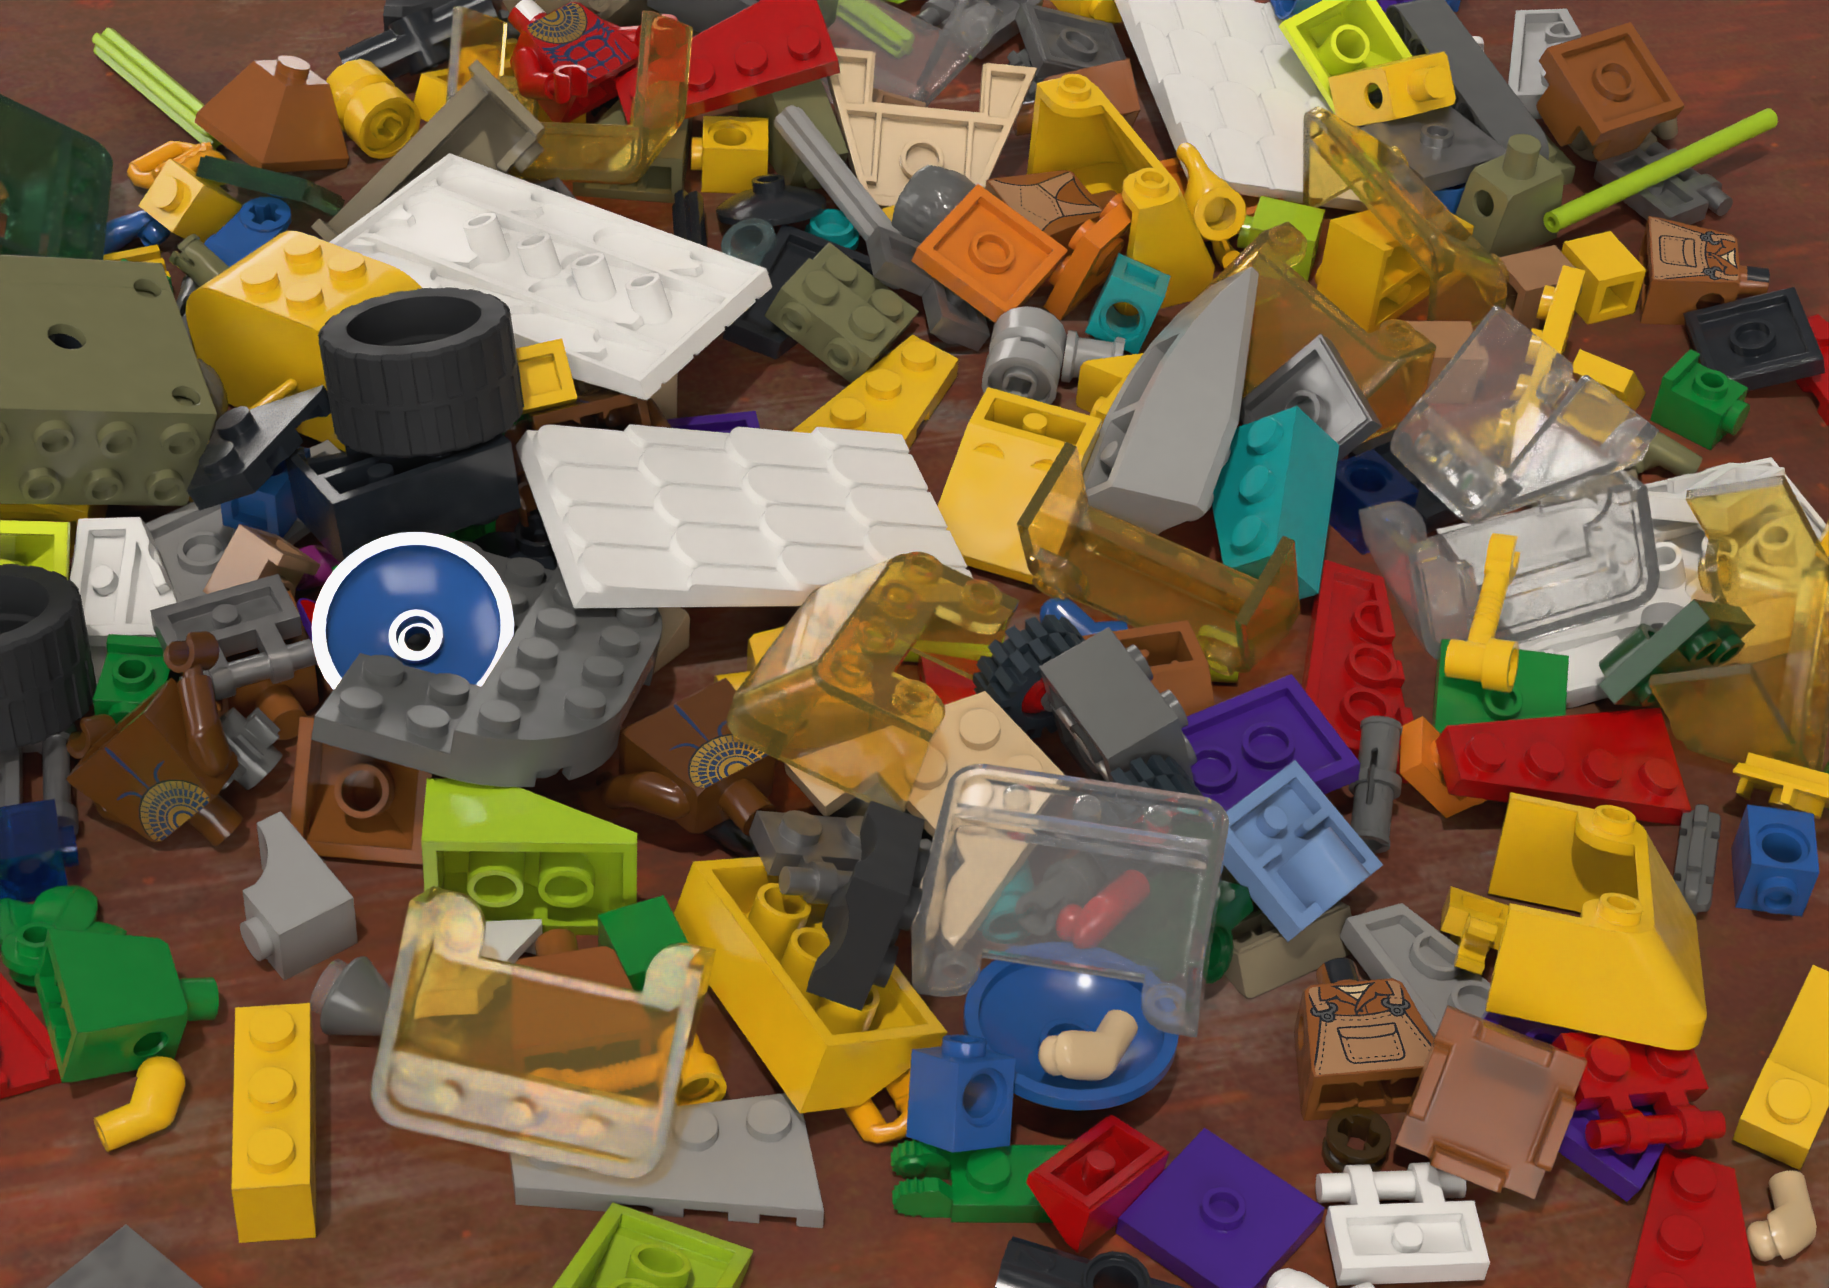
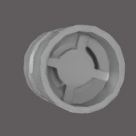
M1035 307L1012 308L1002 314L993 328L989 354L987 355L982 378L983 392L985 393L987 387L1052 404L1056 397L1060 369L1066 347L1067 335L1063 324L1053 314Z

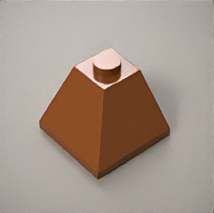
M281 55L277 60L253 61L196 114L195 123L260 174L347 168L349 155L330 84L311 71L310 64L301 58Z
M315 716L299 717L290 823L318 856L423 865L421 839L427 778H434V774L311 740Z

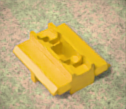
M1748 752L1745 764L1739 762L1733 769V773L1740 776L1736 793L1746 800H1750L1753 788L1755 787L1756 789L1771 792L1768 803L1780 809L1813 813L1814 818L1820 819L1823 808H1829L1828 773Z

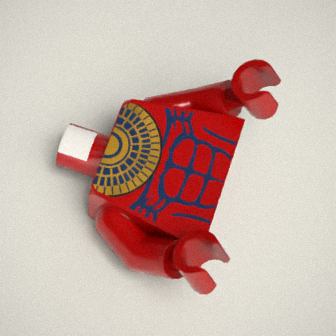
M522 0L511 10L508 16V22L520 33L510 59L519 94L526 99H535L558 128L618 96L613 79L638 67L646 52L650 50L652 55L662 56L669 51L670 43L676 44L681 40L678 19L671 14L652 16L645 22L646 26L621 27L601 19L578 2H570L547 14L533 0Z

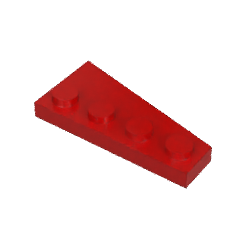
M1325 559L1322 567L1319 594L1314 595L1301 687L1358 759L1361 738L1360 724L1364 718L1370 716L1390 717L1399 721L1402 724L1401 726L1413 721L1414 718L1412 708L1405 707L1401 687L1405 681L1402 661L1395 660L1392 642L1396 633L1384 577ZM1400 736L1396 774H1398V775L1402 778V782H1403V783L1410 784V783L1400 774V749H1401V736Z

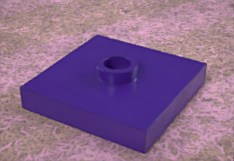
M1204 1128L1118 1218L1116 1234L1194 1288H1263L1268 1283L1269 1278L1286 1263L1320 1225L1325 1208Z

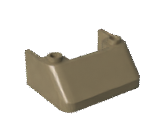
M476 59L468 67L471 79L328 223L318 219L311 227L326 242H330L449 153L505 174L513 167L520 173H523L545 150L538 143L545 134V127Z

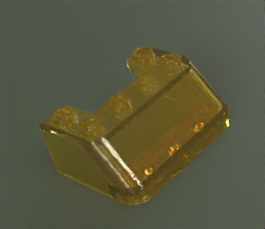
M924 552L900 554L821 586L809 594L735 692L726 719L727 726L737 739L867 803L874 801L905 812L931 742L940 729L945 717V706L931 687L921 681L908 679L896 673L897 669L908 653L912 651L973 680V674L981 672L976 665L980 657H991L993 655L988 646L995 639L1001 643L1004 642L1006 637L1005 631L1009 629L1020 600L1001 592L995 585L987 581L975 580L943 565L937 558Z

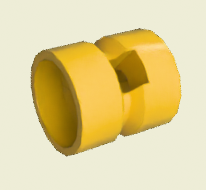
M363 59L348 61L337 67L327 78L326 82L330 84L341 129L369 157L384 159L395 156L418 132L421 118L418 106L398 87H395L394 83L371 61Z

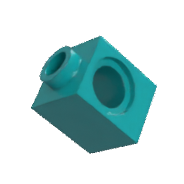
M1118 253L1092 309L1085 333L1094 336L1095 340L1114 342L1116 337L1125 338L1124 350L1132 354H1138L1165 298L1171 276ZM1118 302L1129 303L1139 313L1132 316L1120 314L1115 310L1113 304Z

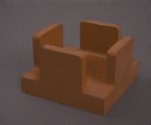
M1631 22L1548 47L1539 59L1546 72L1544 78L1549 86L1536 104L1537 111L1560 146L1571 144L1582 129L1592 146L1597 144L1592 154L1598 162L1637 149L1654 126L1675 119L1685 107Z
M1447 1005L1395 1139V1144L1429 1157L1431 1166L1498 1193H1501L1502 1188L1505 1187L1535 1199L1545 1171L1550 1172L1575 1110L1577 1102L1574 1096L1587 1060Z

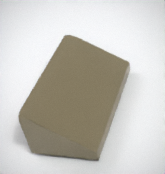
M1338 901L1289 942H1287L1261 909L1249 914L1231 930L1234 945L1233 956L1224 975L1243 996L1254 998L1317 970L1323 963L1329 960L1344 958L1352 954L1340 938L1346 918L1352 917L1350 906Z

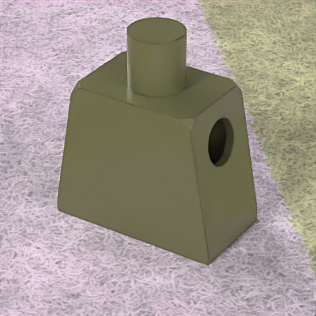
M1515 134L1511 136L1504 155L1475 167L1469 175L1455 215L1474 225L1467 260L1483 272L1495 267L1499 257L1526 252L1557 238L1558 232L1552 233L1548 231L1544 225L1543 218L1547 212L1561 206L1564 175L1560 168L1540 155L1541 143L1531 135Z

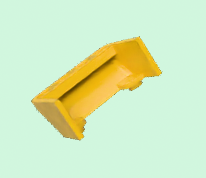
M1510 792L1488 885V894L1581 912L1580 917L1512 903L1509 904L1485 1004V1011L1664 1049L1689 1050L1697 1047L1703 1033L1707 1011L1696 918L1644 827L1636 822V817L1632 812L1618 806L1601 805L1591 809Z

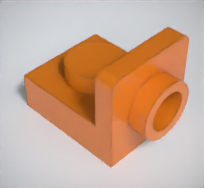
M1423 716L1401 726L1403 728L1400 749V774L1445 818L1487 801L1485 799L1448 794L1435 742L1440 733Z

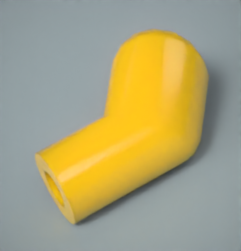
M163 1056L148 1058L138 1068L136 1074L138 1078L130 1103L94 1117L98 1136L107 1152L171 1125L186 1086L184 1071L178 1062Z

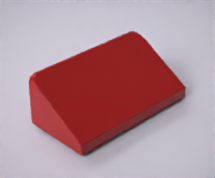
M1110 1114L1030 1172L1026 1183L1065 1242L1072 1250L1080 1253L1118 1223V1218L1164 1171L1170 1152Z

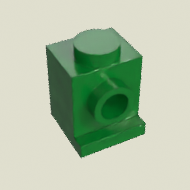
M1690 349L1662 377L1650 421L1711 451L1727 433L1735 435L1743 426L1750 410V404L1744 402L1748 387L1728 378L1720 371L1709 369L1699 364L1700 354Z
M108 635L106 642L107 656L93 697L95 715L107 714L117 724L171 677L178 683L180 673L173 672L167 667L164 662V651L157 637Z

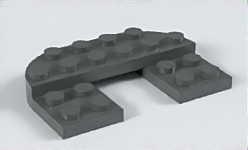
M459 541L479 553L495 569L507 589L514 614L515 634L483 685L471 684L465 678L456 674H435L409 667L391 656H370L360 653L314 718L311 740L462 782L497 787H535L536 778L553 776L561 768H563L562 773L567 779L572 780L590 773L603 765L617 749L621 725L642 686H650L653 678L662 634L661 615L657 607L574 608L559 565L555 570L544 568L541 563L533 559L522 557L510 559L485 552L474 543Z

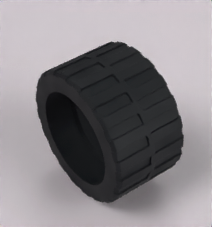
M452 287L421 288L389 293L388 295L364 300L359 304L343 309L339 314L333 315L325 323V326L320 329L318 334L334 432L342 444L349 446L354 451L378 457L398 458L428 457L451 451H460L470 448V446L487 442L496 435L504 433L512 427L513 422H517L523 413L524 402L510 308L506 303L491 294H485L473 289L466 290Z
M0 565V752L3 753L30 744H37L45 741L50 736L60 734L70 728L76 720L79 721L89 711V706L93 704V697L97 688L79 589L74 582L67 580V577L55 571H47L37 566Z

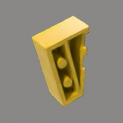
M1422 196L1331 219L1322 263L1315 276L1317 290L1313 309L1367 340L1465 269L1474 225Z

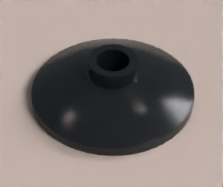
M762 175L752 179V189L738 193L719 204L716 208V216L722 223L740 227L785 225L804 221L819 215L826 209V198L822 194L806 188L785 185V177L783 175Z

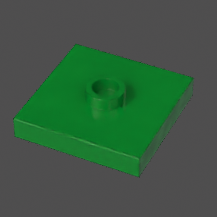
M1450 639L1441 640L1438 648L1432 726L1440 734L1447 725L1566 715L1569 656L1519 649L1516 680L1512 691L1508 693L1483 689L1481 682L1446 677L1444 669L1445 657Z

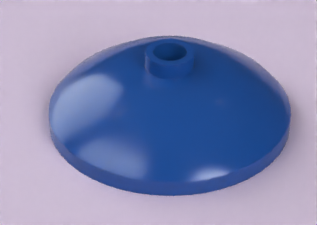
M425 532L389 535L374 540L350 554L338 565L324 584L316 602L312 622V642L315 656L321 672L332 690H334L360 653L370 656H391L409 667L435 674H456L465 678L471 684L482 686L515 634L514 614L507 589L500 576L488 561L475 550L457 540ZM421 633L430 637L429 645L422 651H412L406 647L409 638L415 634Z
M1050 942L1025 946L1008 952L992 961L978 974L971 984L966 996L963 1013L964 1035L982 1037L987 1040V1050L1016 1058L1014 1094L1040 1105L1063 1110L1105 1109L1122 1105L1144 1095L1154 1088L1169 1071L1176 1054L1179 1038V1022L1174 1005L1167 992L1147 971L1129 959L1098 947L1085 950L1075 949L1073 943ZM1111 1010L1127 1012L1137 1022L1138 1031L1115 1071L1105 1079L1087 1081L1068 1079L1063 1075L1052 1076L1046 1073L1040 1065L1038 1057L1039 1048L1042 1041L1048 1036L1059 1035L1062 1031L1068 1030L1095 1032L1104 1016Z

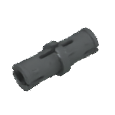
M1370 716L1361 721L1358 760L1361 763L1359 780L1349 784L1348 790L1354 795L1351 827L1373 853H1382L1390 849L1391 841H1389L1393 800L1400 796L1402 778L1396 774L1399 741L1403 727H1401L1402 724L1399 721L1385 716Z

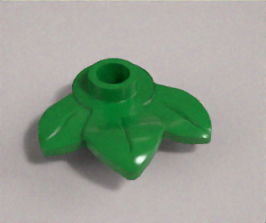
M65 885L50 888L42 892L36 898L34 904L11 898L0 899L1 960L8 968L10 977L23 985L35 986L34 976L48 929H67L127 935V931L116 925L96 922L98 915L97 897L92 891L82 886Z

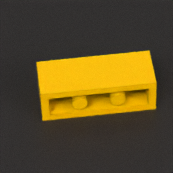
M310 1003L235 1007L231 1190L239 1243L316 1238V1053Z

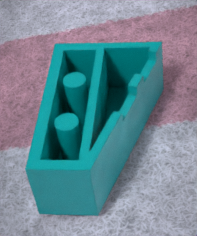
M1298 406L1237 427L1229 447L1231 451L1230 457L1222 467L1213 491L1214 500L1212 507L1224 571L1268 609L1319 594L1340 445Z

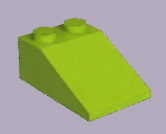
M427 778L421 839L426 921L439 917L452 918L459 922L542 919V934L553 929H567L575 935H598V914L637 903L636 832L520 787H497L467 783L450 778Z
M612 1202L553 1288H740L754 1250Z

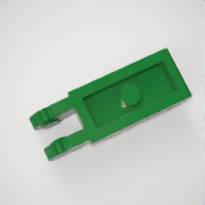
M915 1139L913 1141L905 1140L904 1143H898L897 1147H893L891 1167L897 1176L901 1175L903 1178L909 1177L911 1179L907 1178L906 1181H899L898 1185H894V1190H892L894 1210H898V1214L902 1213L905 1216L915 1217L920 1215L922 1218H951V1222L1053 1223L1026 1181L1030 1172L1067 1145H1010L952 1153L923 1142H917Z

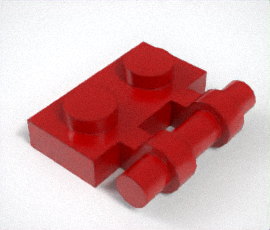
M1588 1032L1561 1033L1551 1044L1587 1060L1574 1096L1577 1102L1574 1111L1596 1109L1598 1111L1600 1119L1588 1121L1585 1129L1586 1141L1592 1149L1612 1148L1616 1154L1620 1155L1641 1153L1645 1151L1648 1145L1668 1143L1670 1147L1676 1150L1693 1149L1700 1147L1704 1140L1720 1139L1725 1135L1726 1121L1721 1111H1700L1695 1105L1689 1104V1102L1699 1099L1709 1089L1694 1048L1689 1050H1670ZM1653 1105L1656 1115L1644 1116L1640 1110L1634 1109L1633 1106Z

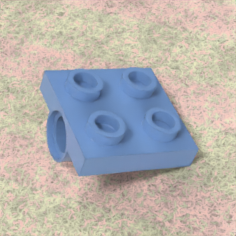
M1296 760L1213 821L1199 834L1239 884L1248 887L1253 901L1287 942L1383 866Z

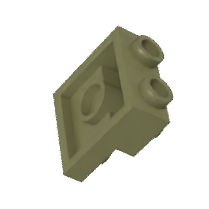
M829 242L813 260L809 258L781 287L764 316L831 369L852 383L881 359L910 326L919 311Z

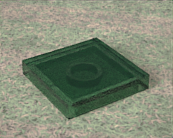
M205 155V158H200L196 174L201 179L239 195L251 198L274 197L281 199L289 207L334 217L343 208L345 202L342 196L307 179Z

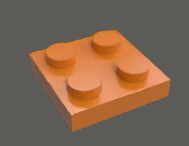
M977 184L917 247L911 261L996 323L1002 314L1012 308L1022 307L1062 262L1068 249L984 187Z
M1118 193L1111 199L1102 211L1096 224L1091 219H1088L1079 227L1068 244L1074 250L1072 255L1067 256L1058 265L1049 279L1054 288L1043 307L1060 321L1106 281L1118 253L1127 256L1133 212L1124 202L1122 193Z

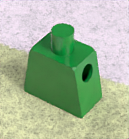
M48 929L34 976V982L62 1083L138 1070L140 1065L151 1057L163 1056L174 1059L187 1021H205L216 1018L219 1007V992L215 979L213 977L179 978L169 945L162 939L67 929Z

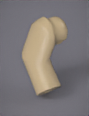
M1111 1010L1104 1016L1095 1032L1068 1030L1062 1031L1059 1035L1048 1036L1042 1041L1039 1048L1038 1057L1040 1065L1046 1073L1052 1076L1063 1075L1068 1079L1087 1081L1105 1079L1115 1071L1138 1031L1137 1022L1127 1012Z
M1783 1171L1770 1178L1768 1183L1775 1210L1767 1214L1768 1220L1753 1222L1746 1230L1752 1253L1760 1261H1769L1779 1255L1784 1260L1791 1258L1810 1245L1815 1238L1817 1228L1805 1177L1798 1171Z

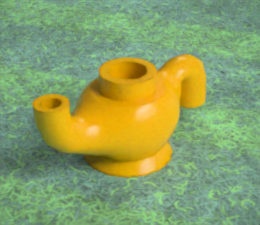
M1182 143L1177 148L1176 154L1188 171L1189 179L1184 194L1187 206L1201 237L1212 242L1213 251L1220 266L1230 272L1237 271L1243 264V256L1230 245L1228 239L1236 235L1244 225L1247 214L1246 204L1238 192L1209 169L1195 146L1190 143Z

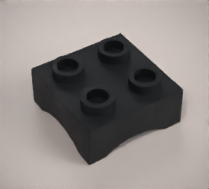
M870 801L860 830L861 861L856 863L849 882L832 894L822 923V927L828 935L830 945L817 958L806 992L862 1011L872 985L885 988L898 954L899 947L894 944L901 929L905 931L910 930L923 894V890L919 886L930 857V851L920 848L924 819Z

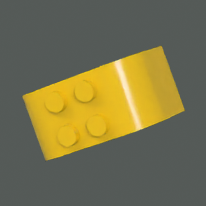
M285 231L193 291L186 303V320L196 358L202 359L220 376L227 392L228 404L235 407L246 406L249 409L290 378L295 379L298 385L286 397L324 385L327 390L318 341V334L320 329L325 326V323L343 309L359 304L364 300L399 291L417 290L422 287L409 275L394 266L318 239L315 236L298 231ZM331 413L327 417H315L303 421L296 428L297 432L320 442L329 440L338 449L346 452L345 445L337 439V435L334 432Z

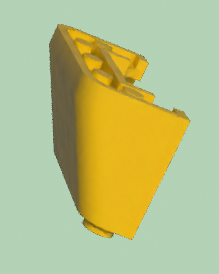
M1067 74L1061 78L1037 83L1027 174L1068 170L1077 176L1091 195L1108 190H1114L1117 194L1122 193L1124 202L1133 212L1127 257L1171 276L1165 298L1159 309L1196 299L1212 285L1215 266L1176 180L1099 87L1087 77L1079 74ZM1118 302L1114 304L1123 315L1132 316L1139 313L1129 303Z

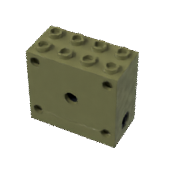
M0 255V504L187 505L190 497L187 489L199 464V458L206 449L217 412L162 263Z

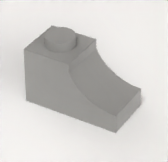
M280 811L257 822L261 865L264 872L255 885L243 890L246 921L240 924V931L252 956L258 961L266 958L281 978L286 980L357 944V931L353 896Z

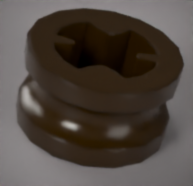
M1354 1106L1342 1108L1335 1112L1327 1123L1326 1136L1322 1142L1321 1155L1325 1165L1333 1173H1343L1346 1165H1370L1372 1172L1381 1171L1385 1165L1386 1154L1391 1144V1131L1388 1123L1379 1114L1367 1108ZM1354 1137L1365 1141L1363 1150H1356L1347 1146L1349 1138Z

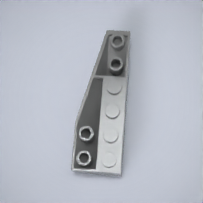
M1252 266L1211 285L1173 318L1151 342L1131 370L1104 419L1099 437L1080 479L1071 505L1119 548L1144 538L1152 539L1162 531L1185 521H1195L1202 517L1213 503V491L1221 469L1230 457L1231 451L1229 447L1239 422L1259 273Z

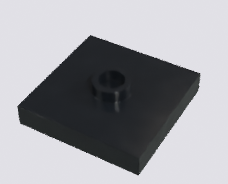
M1795 287L1683 313L1685 329L1693 351L1700 354L1698 363L1709 369L1722 372L1728 378L1748 387V391L1825 373L1823 355Z

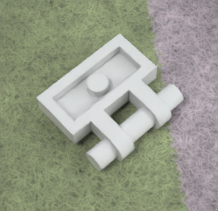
M1430 1162L1410 1163L1407 1171L1372 1172L1370 1165H1346L1343 1173L1317 1174L1315 1187L1318 1202H1345V1205L1329 1206L1324 1222L1338 1286L1359 1285L1365 1282H1370L1371 1284L1485 1280L1490 1261L1475 1202H1445V1198L1465 1197V1179L1431 1166ZM1409 1200L1410 1203L1380 1204L1379 1201Z

